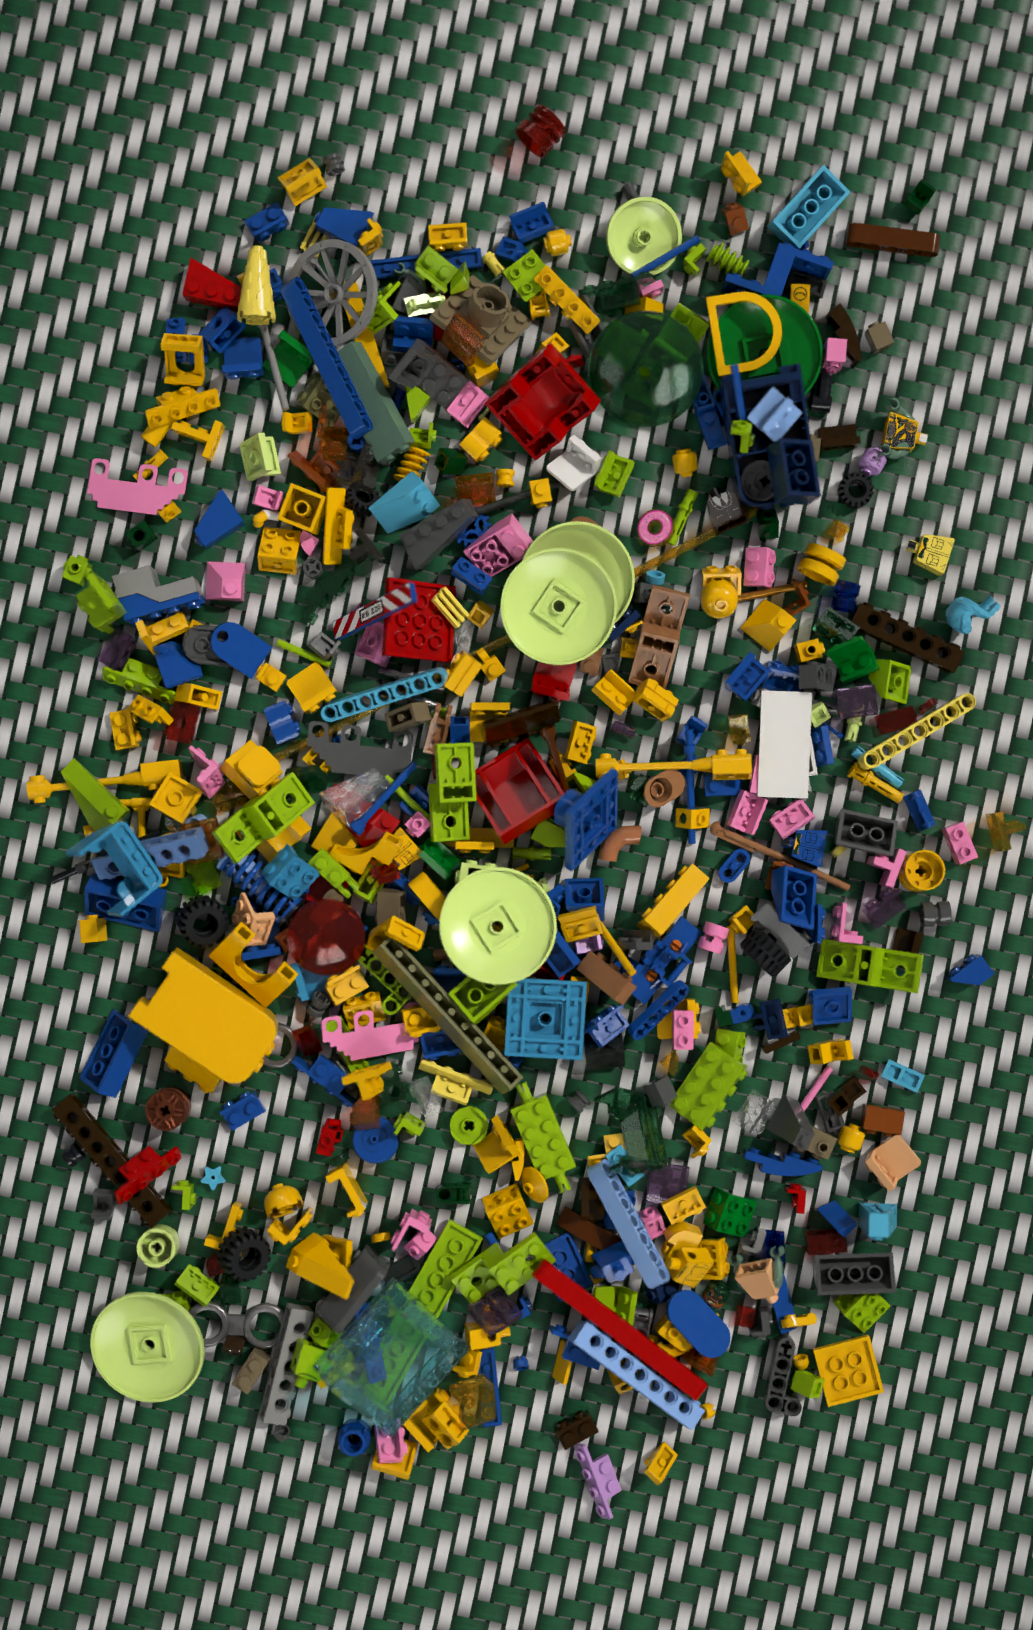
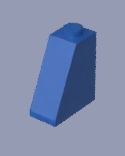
M324 208L322 213L318 212L314 219L316 223L315 230L332 239L342 240L358 247L360 235L368 229L367 219L370 218L372 220L374 213L371 211Z
M223 490L218 492L194 530L197 534L195 539L201 547L204 545L207 549L246 525Z

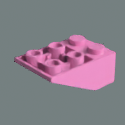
M510 514L495 523L463 552L474 566L492 577L523 559L533 540L515 516Z

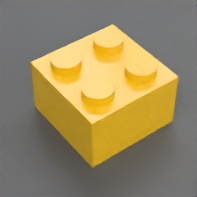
M291 483L277 519L318 535L325 517L326 496Z

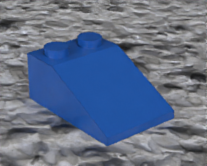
M787 865L772 870L771 892L780 922L814 930L817 874Z

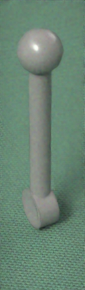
M317 257L312 258L310 260L311 264L315 265L321 273V275L323 276V278L331 284L330 280L318 264Z

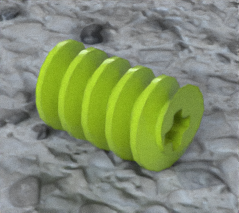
M723 242L720 245L716 244L706 261L709 262L713 259L712 265L716 266L719 264L720 271L726 267V275L732 272L742 276L750 260L748 259L743 263V255L736 258L737 251L730 254L731 247L724 250Z

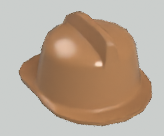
M665 770L650 778L644 785L643 793L647 803L652 807H661L676 799L684 790V776L677 770Z

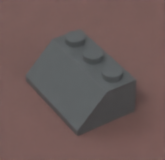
M841 809L835 822V845L893 857L898 821Z

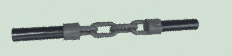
M157 829L139 837L138 840L142 841L162 836V832L160 829ZM91 859L75 864L74 867L50 877V882L55 884L77 873L81 874L88 871L89 868L93 867L92 864L87 866Z

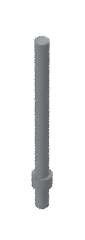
M257 325L261 330L282 411L289 410L268 330L269 325Z

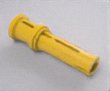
M858 762L852 765L847 774L849 778L853 777L860 781L862 786H870L897 804L901 801L904 793L873 776L874 773L871 770L862 769Z

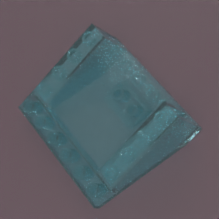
M393 1277L314 1364L313 1368L333 1393L392 1438L470 1348L467 1343Z

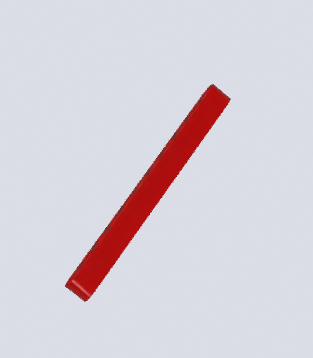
M543 1258L532 1273V1276L694 1400L697 1401L709 1386L697 1374Z

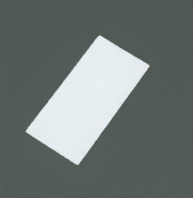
M762 691L758 797L808 798L812 692Z

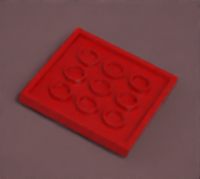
M392 577L386 578L385 595L411 582L415 584L417 602L384 618L382 655L452 663L454 627L431 599L445 586L456 598V586Z

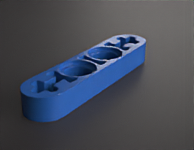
M682 980L674 982L631 1023L628 1033L635 1040L644 1038L688 995L689 987Z

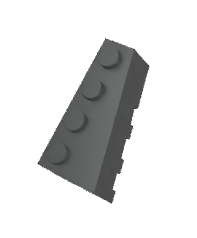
M461 499L399 535L415 570L425 569L447 545L454 541V538L462 533L478 517L470 499Z

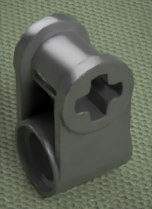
M636 1305L633 1326L638 1330H642L644 1335L648 1337L653 1318V1308H639Z

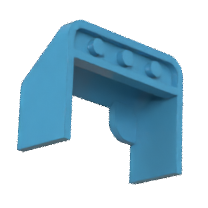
M115 822L90 833L69 849L66 854L68 856H82L87 851L96 853L103 848L107 851L124 876V879L117 885V894L121 901L108 910L107 913L108 915L122 917L161 885L162 874L130 826L125 822Z

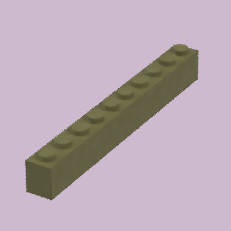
M388 937L372 951L378 960L501 1095L511 1091L520 1082L523 1076L467 1017L462 1009L402 943Z

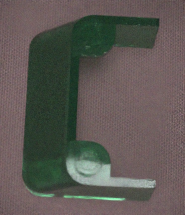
M615 1087L594 1098L595 1102L607 1104L609 1116L614 1120L620 1121L627 1154L619 1159V1163L609 1167L608 1172L633 1175L660 1170L667 1166L668 1160L657 1108L652 1107L647 1094Z

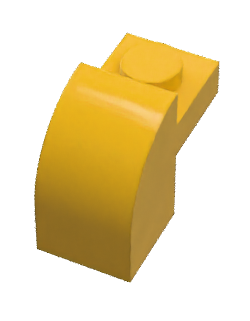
M833 1039L807 1045L811 1064H826L832 1061L854 1059L850 1040Z
M687 1222L668 1226L663 1232L667 1241L663 1243L661 1248L664 1259L674 1257L681 1247L697 1248L703 1237L699 1227Z

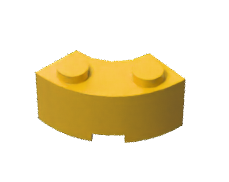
M299 816L276 837L265 839L256 848L270 863L286 844L292 847L312 828Z

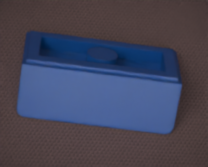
M835 1200L817 1209L844 1238L858 1225Z

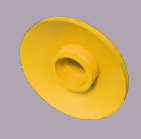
M527 1166L523 1168L520 1178L524 1192L534 1202H545L548 1198V1186L544 1177L534 1167Z

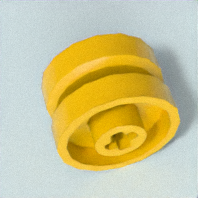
M808 543L804 551L807 558H801L796 569L814 581L834 586L839 578L836 571H841L847 560L830 548L816 543Z

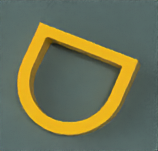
M735 292L706 297L718 378L731 375L730 365L726 366L724 362L716 307L741 302L751 303L760 307L768 315L772 324L773 336L768 350L756 360L739 363V373L751 372L763 367L777 352L782 337L781 320L773 305L762 296L751 292Z

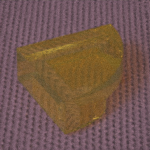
M674 1049L660 1061L672 1076L676 1074L679 1066V1058Z

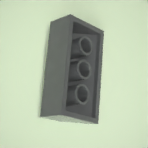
M893 1252L812 1256L813 1277L817 1295L896 1293Z

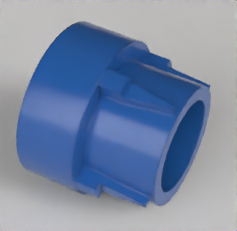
M350 1419L341 1426L338 1434V1444L342 1453L344 1452L349 1456L365 1453L370 1445L372 1436L368 1424L361 1419ZM357 1434L360 1439L353 1441L349 1435Z

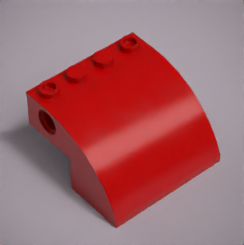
M550 342L510 376L484 404L536 461L560 443L571 428L593 413L601 400Z

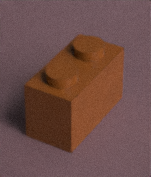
M863 1104L860 1127L865 1129L866 1133L876 1134L877 1131H880L889 1137H893L895 1134L902 1135L905 1112L900 1109Z

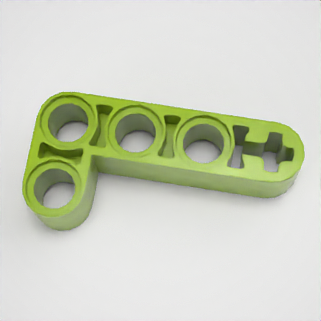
M360 943L355 946L353 955L392 992L382 1003V1009L386 1014L393 1015L411 998V995L409 994L404 997L399 993L402 985L397 979L394 983L386 981L385 976L390 972L382 963L380 970L372 968V961L378 960L375 955L368 963L365 962L368 959L365 955H358L360 952L358 949H363L364 947L367 949L365 953L368 956L373 954V950L367 948L366 943ZM387 1001H394L396 1009L393 1011L388 1010L386 1007Z

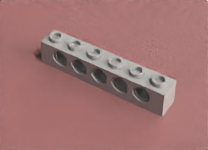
M293 1303L286 1304L259 1412V1417L263 1423L286 1425V1421L290 1417L291 1401L294 1400L296 1394L294 1383L298 1375L293 1373L290 1365L288 1367L284 1366L288 1361H292L295 1346L289 1348L290 1344L297 1342L298 1337L309 1341L310 1336L308 1332L315 1317L314 1311L309 1306ZM301 1323V1326L294 1330V1326ZM283 1380H287L285 1385L280 1386V1383ZM278 1399H282L280 1404L275 1405Z

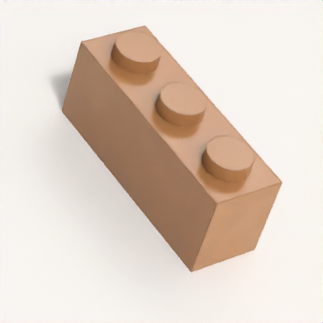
M589 951L576 969L612 999L624 1005L637 987L631 982L633 978L625 972L621 974L619 972L620 968L613 962L607 963L606 960L608 958L602 953L598 952L595 954Z

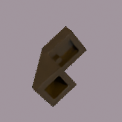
M852 1076L839 1086L826 1102L836 1115L840 1117L854 1106L853 1102L867 1091L857 1078Z

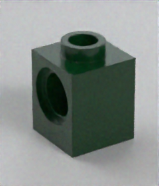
M144 520L125 533L128 537L126 541L132 549L136 548L140 552L158 539L157 535ZM143 532L145 535L144 539L137 541V534Z

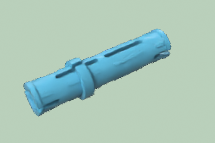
M857 745L852 751L851 756L858 760L859 756L866 751ZM867 756L866 762L869 765H872V758ZM884 764L870 769L896 789L904 781L902 777L898 776Z

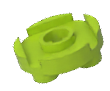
M470 1105L459 1108L451 1117L450 1130L453 1138L464 1145H474L481 1142L488 1130V1121L484 1112ZM465 1121H468V1122L472 1121V1122H473V1125H472V1126L474 1127V1129H473V1130H471V1129H467V1130H466V1129L464 1128V1127L466 1126L464 1122H465Z

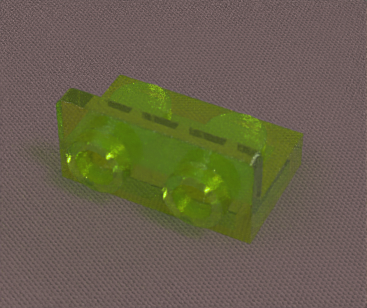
M208 851L201 859L195 860L193 858L186 861L185 868L188 874H192L195 880L193 886L197 893L200 892L203 895L223 885Z

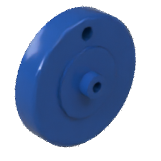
M370 1117L359 1123L352 1138L356 1154L362 1160L371 1164H380L391 1159L399 1146V1134L397 1136L393 1134L395 1131L394 1125L382 1117Z

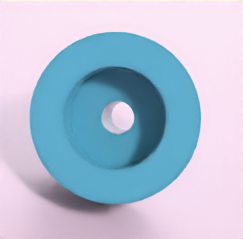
M649 570L646 573L645 581L653 585H662L665 581V574L661 571Z

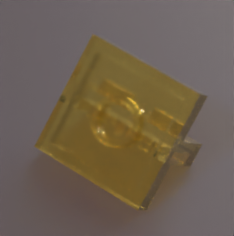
M1002 811L986 814L994 851L1011 850L1008 834L1027 830L1025 822L1019 823L1018 819L1005 821Z

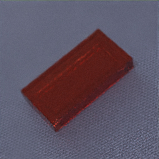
M913 705L875 716L880 734L905 728L917 721Z

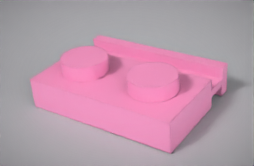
M469 380L445 411L464 425L465 428H468L484 407V403L489 396Z

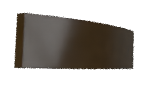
M840 303L829 311L825 318L836 330L831 338L847 339L846 356L854 366H857L861 361L858 336L848 313Z

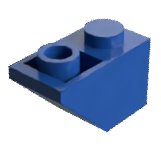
M971 954L964 960L965 963L963 965L952 968L949 971L950 975L946 978L952 982L981 985L995 973L981 955Z

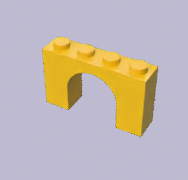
M241 921L209 954V957L266 1008L291 985L298 976V973L285 961L269 974H260L249 968L242 959V951L256 934Z

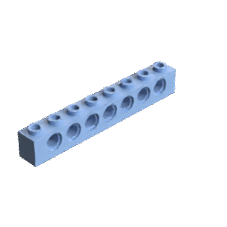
M581 1319L579 1320L567 1340L684 1427L693 1431L705 1411L700 1407L701 1403L698 1400L686 1397L684 1391L677 1386L674 1388L670 1385L671 1382L663 1375L659 1377L655 1374L657 1372L648 1364L645 1366L641 1363L642 1359L634 1353L632 1355L627 1353L625 1346L619 1342L615 1344L611 1341L613 1337L605 1331L599 1332L597 1330L598 1326L592 1321L587 1320L585 1322ZM595 1335L596 1341L591 1345L590 1339ZM610 1347L611 1351L609 1355L606 1356L605 1350L606 1348ZM625 1358V1364L620 1367V1361ZM640 1369L639 1376L635 1378L636 1370ZM654 1380V1387L650 1389V1383ZM669 1391V1397L665 1400L664 1395ZM683 1402L684 1407L682 1410H679V1405Z

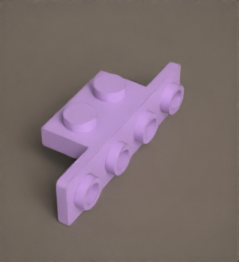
M585 1444L574 1445L575 1456L581 1464L582 1475L587 1480L589 1493L596 1504V1512L601 1518L610 1520L613 1518L607 1499L622 1490L609 1455L602 1454L592 1460Z

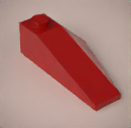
M337 783L334 784L324 798L362 848L379 841L386 831L393 834L400 824L397 818L379 808L365 824V831L359 836L348 825L353 820L360 819L373 803Z

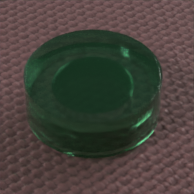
M344 1152L332 1158L330 1163L334 1167L350 1159L347 1152Z

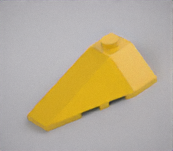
M312 1233L292 1248L286 1268L300 1277L344 1299H348L354 1279L345 1266L339 1263L337 1254L331 1251L329 1248L330 1244L325 1238L317 1233Z

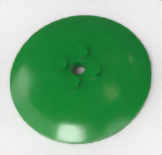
M762 294L760 296L773 305L781 320V342L777 352L766 365L751 372L741 373L742 381L775 375V370L781 366L800 363L804 394L806 395L816 382L822 366L823 346L819 330L811 316L797 303L785 297ZM746 302L735 303L718 319L726 366L756 360L759 358L758 353L760 350H768L773 336L772 324L768 315L760 307ZM710 334L707 346V365L712 381L719 390V378L712 335Z

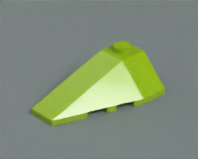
M75 758L61 771L87 822L95 831L112 823L120 822L131 811Z

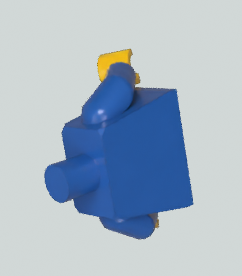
M623 1241L592 1254L596 1265L591 1267L590 1277L594 1285L603 1281L604 1278L609 1283L616 1280L622 1281L626 1275L634 1271L635 1263Z

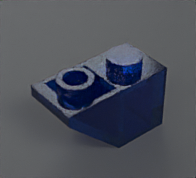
M765 1230L766 1236L763 1243L762 1260L771 1258L774 1261V1258L770 1255V1250L776 1246V1252L779 1254L778 1248L780 1246H783L785 1249L784 1231ZM785 1253L780 1257V1261L783 1262V1271L786 1265Z

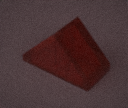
M313 1022L292 1031L305 1057L323 1051Z

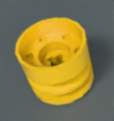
M921 850L913 852L904 857L898 878L903 887L913 892L934 889L941 884L945 877V866L940 856L933 851ZM917 869L922 870V874L919 875L915 871Z

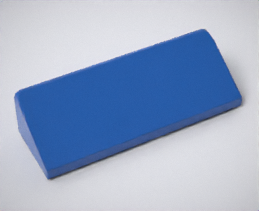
M783 1272V1283L777 1294L778 1300L772 1303L781 1334L798 1328H782L781 1320H784L785 1315L795 1314Z

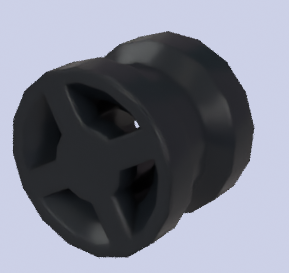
M76 1143L70 1145L69 1150L61 1153L65 1162L73 1168L79 1160L86 1158L85 1153Z

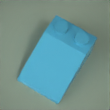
M411 471L368 509L387 533H391L426 518L440 505L425 483Z

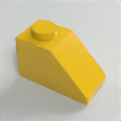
M183 683L177 686L174 701L219 710L222 691L191 683Z

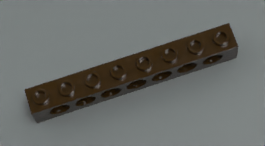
M74 1093L68 1095L52 1109L54 1118L59 1123L62 1122L65 1125L68 1135L76 1138L79 1142V1148L91 1156V1162L103 1170V1176L109 1182L112 1181L116 1186L115 1189L118 1190L128 1182L127 1180L120 1179L118 1168L130 1159ZM71 1112L77 1115L76 1122L71 1121L69 1117ZM83 1127L89 1129L90 1135L88 1137L83 1135ZM95 1142L102 1144V1151L95 1149ZM107 1157H112L115 1160L114 1166H110L107 1163ZM150 1183L144 1189H140L139 1195H132L128 1200L129 1207L133 1211H137L141 1215V1221L151 1228L172 1211V1208ZM144 1201L151 1202V1210L144 1207Z

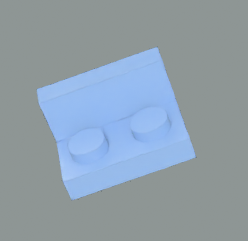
M771 387L746 418L775 442L787 432L802 412L793 405V401L788 397H784L774 387Z

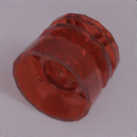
M538 104L534 111L529 113L530 120L524 119L515 129V132L520 141L533 154L540 158H545L553 149L552 143H558L560 138L566 135V129L560 119L550 109Z

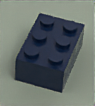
M779 438L766 447L775 503L808 505L821 497L812 441Z

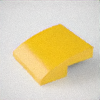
M333 812L311 845V848L316 851L324 848L329 854L336 843L344 847L356 848L358 844L356 838L348 831L340 817Z

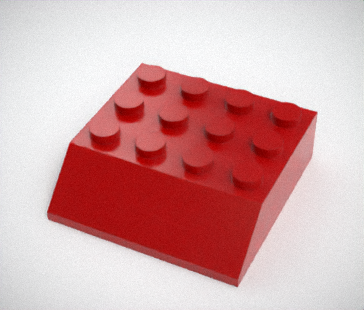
M529 737L475 770L476 799L504 845L553 816L557 802L564 794Z

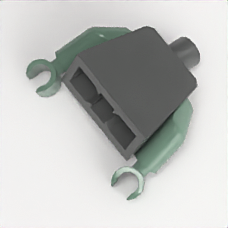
M399 262L398 266L403 268V270L397 271L394 269V272L399 277L398 281L401 284L391 294L388 304L399 316H408L403 298L428 294L429 292L424 280L418 277L414 271L406 270L405 265ZM432 313L424 314V315H426L427 317H430Z

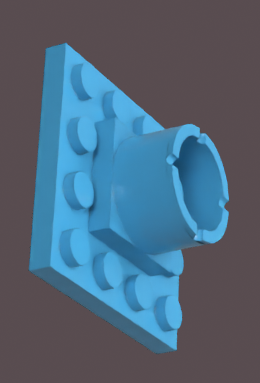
M524 978L517 981L518 985L508 994L505 1056L582 1060L587 982ZM544 1014L549 1015V1019L546 1021L542 1019Z

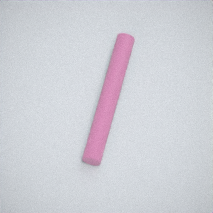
M825 1067L800 1105L804 1112L833 1071L830 1067Z

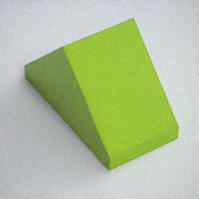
M405 386L412 424L418 420L431 402L430 396L416 386L413 389Z

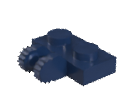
M780 998L759 1002L761 1012L754 1013L751 1019L763 1017L764 1024L753 1026V1031L765 1029L768 1040L787 1037L788 1033Z

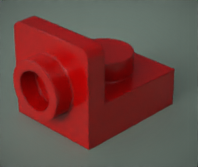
M790 1183V1186H785V1191L796 1194V1196H792V1207H794L796 1213L804 1214L806 1189L801 1184Z

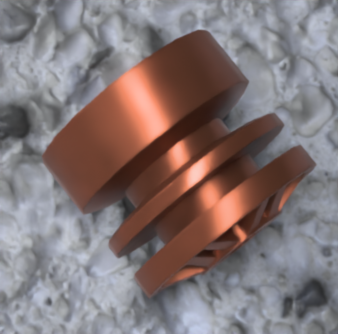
M172 1086L163 1088L152 1095L146 1103V1118L151 1126L157 1130H173L185 1122L190 1115L191 1101L186 1092L180 1088ZM169 1106L168 1110L171 1112L166 1114L163 1108Z

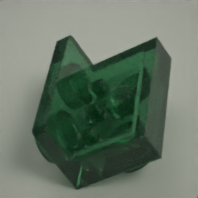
M296 766L295 768L286 769L284 776L294 772L309 795L324 794L326 792L330 776L322 771L319 766Z

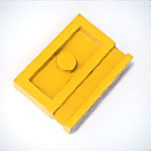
M596 906L558 915V920L567 943L603 934L604 932Z

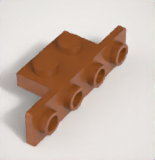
M322 449L316 452L310 462L298 451L290 452L287 456L291 459V463L295 467L300 468L309 480L314 481L323 493H326L328 487L340 488L349 476Z

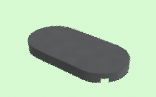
M196 625L185 633L182 640V648L185 655L191 661L199 664L234 668L216 656L211 649L210 636L216 626ZM222 630L218 632L217 639L220 642L224 641L227 638V634Z

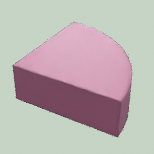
M303 530L300 538L301 546L305 553L311 557L320 540Z

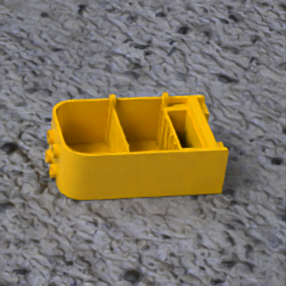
M177 947L162 967L169 974L150 1000L143 996L128 1017L223 1081L241 1083L253 1071L257 1073L263 1065L264 1059L262 1058L264 1055L268 1057L275 1046L273 1042L278 1032L276 1015L244 991Z

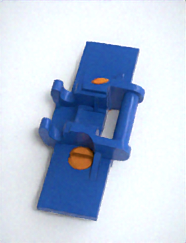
M681 916L661 940L655 939L653 950H647L640 958L643 961L641 965L644 968L633 983L637 987L632 995L645 1005L662 983L670 987L685 967L692 963L685 954L702 932ZM680 956L682 958L680 963L668 978L664 979V968L672 959L676 960Z

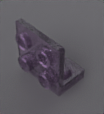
M886 888L879 893L880 897L878 899H871L864 904L865 908L862 912L875 929L881 927L907 907L898 895L901 893L899 888Z

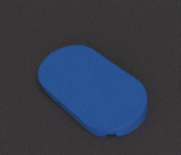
M679 1290L673 1293L668 1299L666 1306L669 1322L702 1356L709 1358L721 1356L730 1344V1332L727 1325L694 1291Z

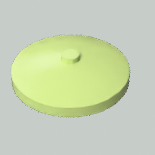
M638 197L623 203L612 214L606 230L608 252L614 263L628 274L633 273L674 249L682 242V230L677 215L670 206L653 197ZM677 256L643 276H652L664 271L674 262Z

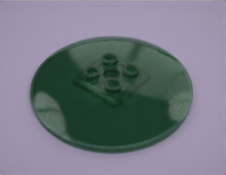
M648 310L627 313L609 323L596 338L588 362L590 385L593 392L601 400V406L616 419L641 427L666 424L682 415L696 399L701 388L704 373L702 353L693 334L677 319L664 313ZM647 367L650 370V374L642 376L639 369Z

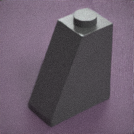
M783 1094L766 1129L790 1144L806 1151L815 1133L799 1101Z

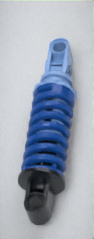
M197 814L186 821V830L197 828L194 820L199 822L210 846L208 849L210 856L215 857L219 861L217 868L223 872L226 870L227 877L234 876L233 882L235 884L242 883L240 888L242 891L249 890V898L257 897L255 902L257 905L264 904V912L272 911L280 928L287 924L303 940H310L319 933L320 927L310 920L311 915L302 908L305 900L299 897L297 900L291 901L288 896L269 885L262 874L263 870L261 867L263 862L258 861L255 863L253 861L256 858L255 854H251L249 857L246 855L241 861L234 864L211 833L217 826L208 820L205 815ZM306 926L312 929V933L307 932Z

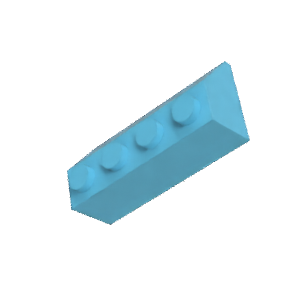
M823 165L808 179L771 220L767 227L780 240L800 249L849 195L850 191Z

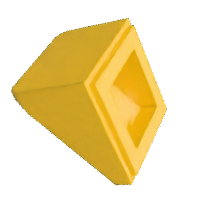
M479 600L466 618L482 629L495 610Z

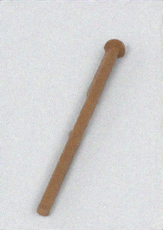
M719 821L713 822L710 826V832L713 835L754 853V850L774 859L793 865L794 868L817 874V878L845 891H848L850 888V884L721 827Z

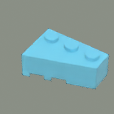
M859 1203L858 1226L872 1240H883V1237H889L897 1227V1204Z

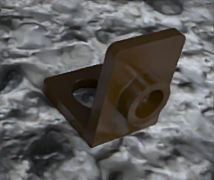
M227 1335L225 1343L221 1347L222 1352L240 1357L246 1341L245 1336Z

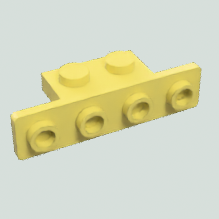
M421 1060L418 1068L436 1075L430 1093L465 1106L468 1103L472 1089L491 1095L494 1088L487 1080H477L468 1073L461 1074L455 1072L451 1067L436 1065L432 1060Z

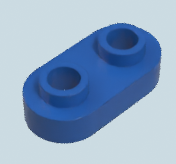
M734 850L718 870V876L721 881L726 883L735 881L750 862V855L746 850ZM738 855L743 856L742 862L737 861L736 858ZM727 869L731 871V875L729 877H726L724 875V872Z

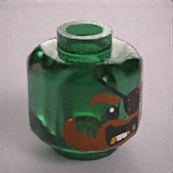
M710 1280L702 1292V1298L711 1309H720L725 1305L730 1297V1291L727 1288L728 1284L723 1280Z

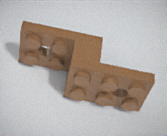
M652 585L628 683L639 685L650 678L656 680L659 686L666 690L680 640V630L690 599L689 593ZM668 604L672 609L669 612H665L661 607ZM654 665L657 670L649 672L646 670V667Z

